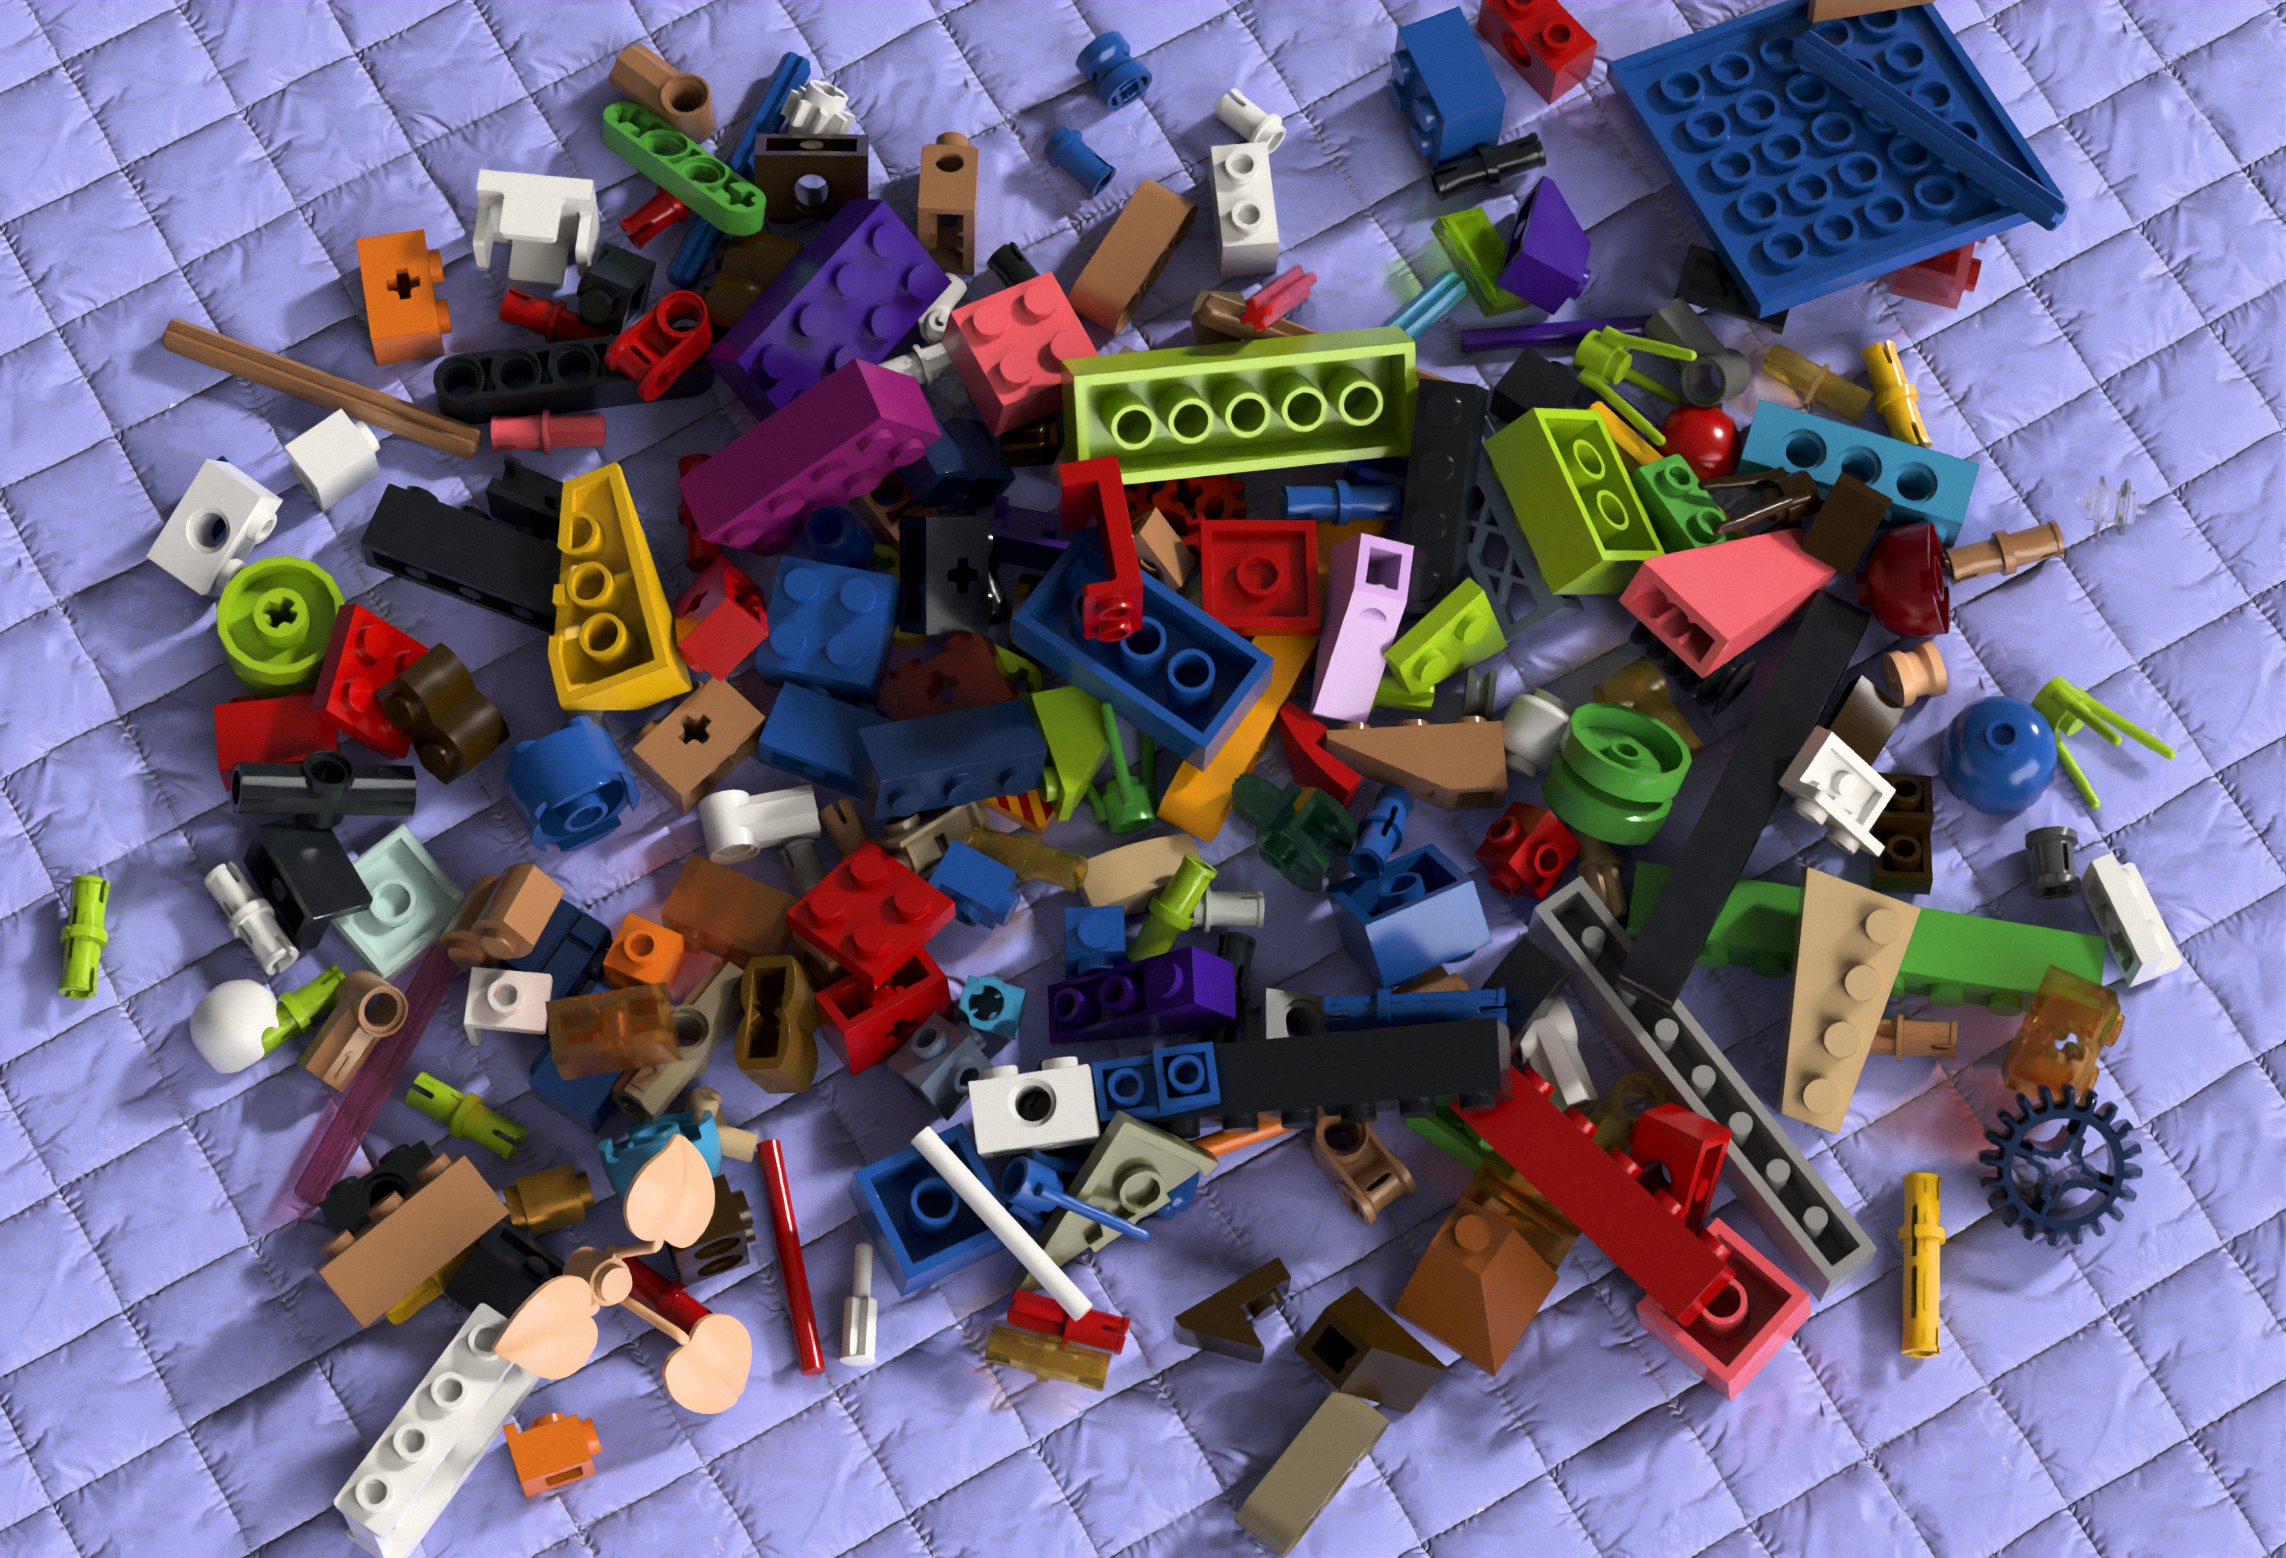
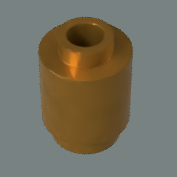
M571 1163L515 1178L516 1185L502 1188L512 1225L523 1233L530 1231L531 1237L585 1222L587 1218L584 1209L596 1206L586 1171L574 1174Z

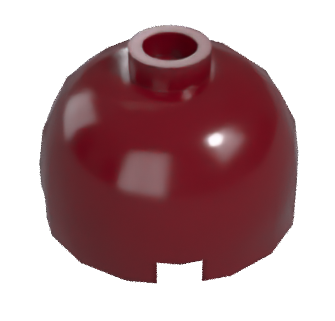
M1933 523L1908 524L1890 530L1877 539L1869 551L1866 571L1856 573V589L1860 606H1871L1876 621L1891 634L1906 639L1934 638L1937 635L1948 634L1950 631L1949 586L1944 587L1941 568H1946L1941 541L1936 526Z

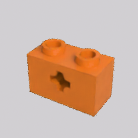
M424 229L356 239L370 337L377 365L445 355L442 334L451 333L452 325L447 299L436 300L434 283L445 282L439 248L428 250ZM411 293V298H401L402 294Z

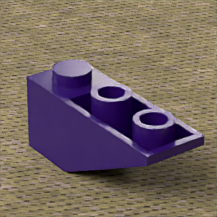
M1188 946L1048 986L1050 1042L1053 1044L1188 1033L1236 1020L1234 963L1194 946Z

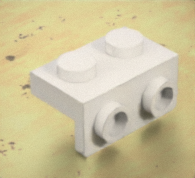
M1816 725L1778 784L1796 799L1792 805L1794 811L1811 823L1818 826L1824 824L1828 828L1824 837L1833 845L1850 855H1854L1859 848L1879 857L1885 846L1872 836L1869 830L1896 789L1832 731Z

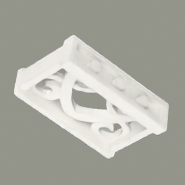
M481 1303L476 1307L334 1499L335 1507L344 1514L349 1525L348 1530L345 1532L348 1539L376 1558H409L503 1430L502 1426L508 1423L541 1378L514 1362L495 1354L491 1350L493 1342L508 1319L485 1303Z

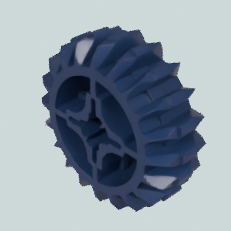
M2063 1083L2059 1092V1100L2053 1101L2049 1087L2046 1084H2041L2037 1087L2040 1103L2032 1106L2026 1095L2020 1092L2015 1095V1101L2022 1112L2016 1117L2003 1107L1996 1111L1997 1117L2007 1126L2004 1132L1995 1128H1985L1983 1136L1990 1143L1997 1145L1998 1149L1981 1150L1978 1152L1977 1158L1980 1163L1996 1167V1169L1979 1175V1182L1983 1188L2000 1187L1987 1198V1202L1992 1210L2010 1205L2002 1217L2003 1223L2008 1228L2016 1226L2026 1218L2022 1230L2025 1239L2032 1241L2038 1235L2042 1226H2045V1238L2048 1245H2058L2061 1229H2067L2072 1243L2078 1245L2083 1242L2081 1226L2089 1224L2095 1235L2099 1237L2105 1234V1228L2098 1219L2101 1215L2107 1212L2117 1222L2124 1218L2123 1212L2114 1201L2119 1197L2125 1201L2133 1202L2137 1197V1193L2130 1186L2123 1184V1179L2135 1180L2143 1175V1170L2139 1165L2124 1162V1160L2136 1157L2142 1152V1149L2137 1141L2120 1142L2131 1133L2133 1126L2128 1119L2118 1120L2110 1124L2118 1111L2115 1103L2108 1101L2094 1111L2098 1100V1094L2095 1090L2087 1088L2082 1093L2078 1103H2074L2075 1090L2071 1083ZM2070 1119L2068 1124H2062L2057 1135L2048 1141L2041 1142L2027 1138V1140L2023 1139L2030 1130L2046 1121ZM2088 1125L2101 1133L2105 1141L2108 1154L2106 1174L2096 1170L2093 1165L2086 1163L2082 1158L2083 1147L2086 1143L2083 1135ZM2070 1149L2071 1152L2066 1156L2073 1166L2077 1167L2079 1172L2073 1169L2070 1171L2060 1169L2056 1176H2052L2050 1180L2049 1176L2053 1172L2047 1163L2043 1162L2041 1157L2048 1160L2050 1157L2060 1160L2064 1152H2068ZM2014 1155L2023 1158L2027 1164L2034 1166L2038 1170V1178L2034 1186L2037 1193L2032 1203L2025 1200L2015 1189L2012 1178ZM2079 1187L2090 1191L2096 1190L2091 1197L2079 1205L2067 1209H2051L2052 1204L2058 1205L2063 1194L2072 1188Z

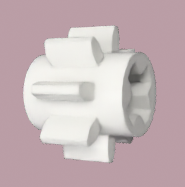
M811 80L807 89L799 86L797 91L791 89L781 111L782 115L791 118L788 134H848L855 119V115L844 111L848 96L839 88L819 80Z

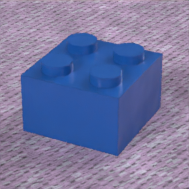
M1460 7L1452 8L1399 28L1395 52L1390 55L1392 74L1391 79L1387 81V91L1396 111L1404 110L1412 125L1409 129L1410 137L1417 154L1421 158L1427 156L1432 167H1437L1475 154V148L1484 144H1487L1490 148L1498 146L1506 97Z
M781 555L767 610L769 635L759 644L754 662L765 685L782 688L784 681L801 686L802 683H812L828 690L833 695V698L877 706L894 641L895 628L900 616V588L893 575Z
M1432 843L1386 862L1384 872L1381 871L1382 874L1377 879L1364 880L1353 876L1325 888L1345 950L1384 988L1411 984L1422 976V972L1443 963L1464 961L1473 956L1476 949L1493 942L1473 879Z
M963 1123L938 1133V1137L1006 1209ZM914 1145L853 1172L848 1193L901 1297L1007 1248Z

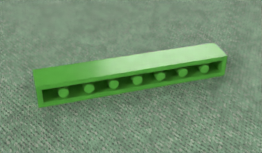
M1642 861L1636 862L1630 882L1627 903L1628 912L1624 924L1625 932L1634 943L1674 868L1673 866ZM1739 877L1696 964L1708 968H1724L1728 964L1751 967L1755 974L1769 978H1781L1791 974L1800 888ZM1919 907L1921 911L1889 997H1899L1904 995V993L1927 996L1931 1003L1940 1006L1956 1007L1962 1005L1963 1002L1987 1006L1986 1009L1989 1012L2000 1016H2018L2022 1012L2043 1015L2048 1022L2061 1026H2075L2081 1022L2089 1023L2100 1002L2107 937Z

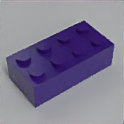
M850 199L708 353L705 360L761 423L854 358L878 365L952 282L884 200Z

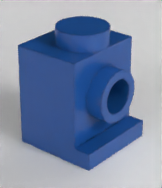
M955 839L928 881L929 884L955 902L956 916L954 918L972 927L977 926L978 923L991 930L995 928L996 924L1005 927L1012 918L1020 901V895L1015 893L1016 871Z
M1124 906L1064 908L1065 981L1125 964Z

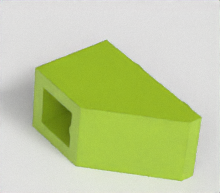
M1075 685L1030 694L1027 706L1047 749L1038 791L1043 802L1051 801L1057 822L1070 819L1106 761L1109 752V744L1100 708L1101 703Z

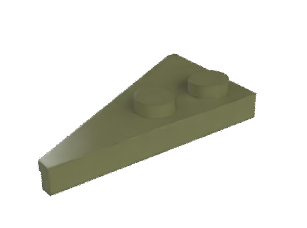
M1118 1110L1065 1194L1135 1225L1141 1216L1146 1213L1155 1212L1170 1202L1171 1199L1167 1194L1169 1191L1200 1170L1205 1177L1215 1171L1219 1162L1213 1152ZM1057 1205L1035 1242L1060 1267L1089 1246L1094 1253L1122 1235V1233ZM1020 1263L1009 1281L1014 1292L1016 1290L1032 1292L1036 1289L1044 1288L1022 1263Z

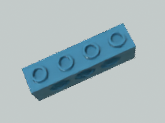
M1759 399L1736 475L1763 473L1781 466L1784 467L1788 475L1805 470L1811 475L1816 484L1821 509L1841 472H1855L1866 479V485L1893 499L1877 527L1878 530L1886 528L1895 529L1915 523H1933L1936 526L1941 545L1945 544L1954 547L1964 522L1980 464ZM1788 457H1804L1812 466L1808 468L1797 467L1788 460ZM1766 485L1746 488L1749 491L1757 495H1760L1761 491L1767 489L1768 487ZM1902 488L1915 490L1922 499L1917 501L1908 500L1898 490Z

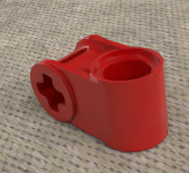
M679 290L669 293L634 326L626 329L612 342L604 356V362L612 370L620 369L638 386V394L645 401H652L658 398L683 371L705 354L710 347L712 332L706 304L700 296L691 291ZM689 319L697 322L695 327L689 331L679 332L671 329L680 320Z

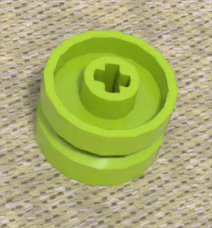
M292 556L263 558L241 569L224 587L216 609L218 635L225 649L228 664L239 684L255 696L263 699L287 697L290 692L298 689H316L339 606L344 605L345 601L333 577L314 562Z

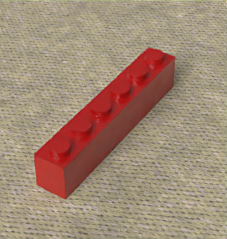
M1511 1065L1513 1100L1496 1101V1109L1493 1111L1466 1113L1460 1111L1459 1105H1449L1462 1120L1685 1327H1688L1737 1274L1724 1262L1732 1252L1706 1228L1697 1236L1680 1221L1688 1211L1662 1187H1659L1653 1195L1635 1180L1643 1170L1617 1146L1607 1154L1594 1142L1592 1138L1599 1129L1573 1105L1564 1114L1548 1098L1556 1089L1530 1065L1522 1074Z

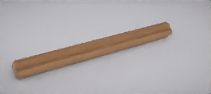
M171 319L164 331L162 341L168 351L333 411L342 409L349 417L467 460L473 459L481 446L483 436L479 427L182 319Z

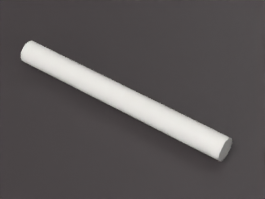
M927 1126L913 1138L911 1143L1071 1318L1075 1322L1082 1318L1093 1307V1304L938 1135Z

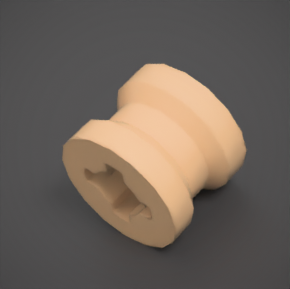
M1931 640L1916 643L1914 649L1909 652L1903 653L1900 650H1892L1883 654L1882 667L1888 690L1893 700L1901 707L1914 704L1917 697L1925 694L1935 698L1947 693L1948 681L1944 663L1937 647Z

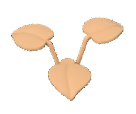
M673 1133L667 1144L635 1174L625 1193L623 1216L626 1226L635 1237L648 1242L621 1247L609 1244L606 1247L605 1253L588 1246L575 1250L565 1262L563 1275L552 1278L542 1284L508 1319L491 1346V1350L495 1354L514 1362L539 1377L547 1379L568 1377L586 1363L596 1346L598 1329L591 1316L598 1313L600 1305L612 1306L619 1304L660 1329L681 1345L668 1355L661 1370L664 1386L675 1402L686 1409L702 1414H715L725 1411L737 1402V1398L744 1391L752 1358L751 1340L744 1325L736 1318L725 1313H712L700 1318L694 1324L688 1336L680 1328L629 1296L632 1289V1276L628 1266L622 1261V1258L656 1253L661 1249L664 1241L675 1247H688L696 1242L708 1226L715 1204L713 1179L705 1159L687 1138Z

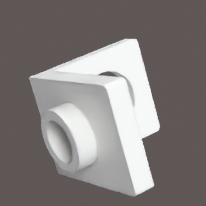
M472 967L463 1023L470 1045L480 1046L482 1029L544 1035L546 1033L553 983L551 974Z

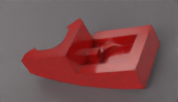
M1288 700L1279 710L1277 717L1294 783L1318 808L1337 822L1350 808L1362 776L1322 748L1328 728Z

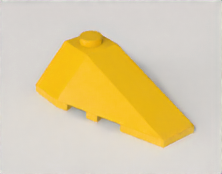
M614 462L563 482L557 545L562 551L559 584H554L552 603L557 607L554 636H549L548 659L560 707L563 710H641L692 691L693 688L687 665L677 652L676 626L621 466Z

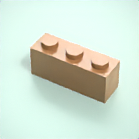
M445 1152L436 1155L415 1173V1176L420 1181L402 1197H400L396 1190L390 1192L366 1212L371 1219L368 1224L353 1236L347 1229L341 1231L318 1250L319 1255L323 1259L312 1268L355 1322L363 1329L367 1328L510 1213L464 1154L457 1152L451 1158H448Z

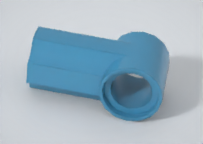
M969 975L960 996L957 1023L963 1020L977 1032L1016 1040L1025 1008L1027 988L1007 984L1002 980L988 976L976 977Z

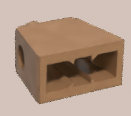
M957 132L943 133L936 138V144H927L922 147L918 195V242L944 273L974 275L979 197V149L969 146L968 138ZM938 215H957V224L944 225L938 221Z

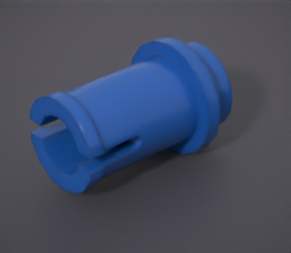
M1067 127L1060 128L1044 147V153L1049 156V165L1052 167L1060 166L1087 189L1091 196L1098 195L1111 182L1116 173V168L1109 165L1081 140L1082 133L1079 130L1070 131Z

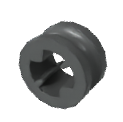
M1475 668L1467 669L1462 717L1479 714L1487 722L1492 720L1497 671L1489 670L1487 675L1481 676L1477 674Z

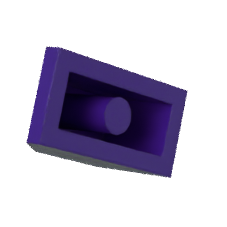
M1544 175L1516 209L1495 284L1554 315L1568 298L1576 300L1585 289L1591 271L1585 268L1591 243L1554 181Z

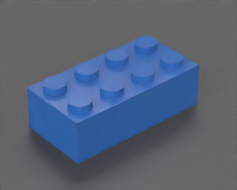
M1081 529L1013 616L1012 643L1100 703L1104 701L1110 702L1113 712L1201 772H1204L1271 684L1274 658L1142 569H1140L1143 582L1142 630L1133 631L1129 637L1114 642H1102L1097 637L1085 639L1081 627L1082 587L1088 584L1106 582L1108 578L1101 542Z

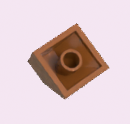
M1462 1195L1430 1242L1392 1312L1495 1377L1558 1282L1559 1276L1514 1227Z

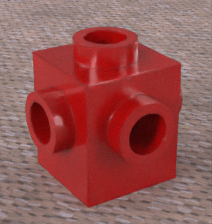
M1513 801L1504 815L1490 826L1485 840L1473 855L1489 872L1486 875L1487 881L1500 893L1511 898L1518 894L1542 900L1547 892L1551 891L1559 883L1562 872L1582 845L1549 808Z

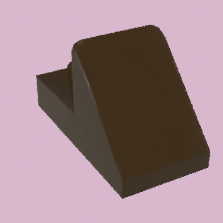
M1841 472L1804 537L1801 549L1843 574H1850L1893 499Z
M1275 1258L1174 1317L1173 1335L1179 1344L1253 1363H1262L1265 1349L1248 1322L1247 1317L1252 1315L1255 1321H1258L1280 1309L1286 1302L1283 1296L1289 1292L1290 1274L1280 1258Z

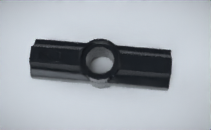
M315 750L307 754L303 763H234L230 777V800L233 813L295 814L302 823L313 828H333L342 822L345 815H413L416 805L417 779L413 766L356 765L345 755L332 750Z

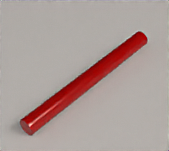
M777 1139L765 1140L758 1143L756 1147L800 1370L804 1376L815 1375L825 1371V1365L781 1145Z

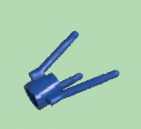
M1031 1149L1026 1157L1017 1156L1012 1159L1003 1172L999 1192L1000 1197L1006 1201L1005 1207L1007 1211L1023 1218L1039 1232H1041L1047 1220L1038 1213L1041 1211L1050 1212L1058 1205L1140 1241H1147L1150 1238V1233L1146 1229L1063 1193L1064 1184L1062 1179L1057 1177L1056 1171L1078 1173L1086 1160L1053 1157Z

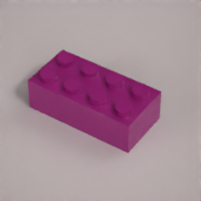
M854 358L682 476L677 482L702 540L762 556H773L790 547L792 538L808 527L818 526L832 519L836 514V508L851 498L862 496L875 490L881 483L880 479L898 466H906L922 458L926 452L925 448L943 436L916 378Z

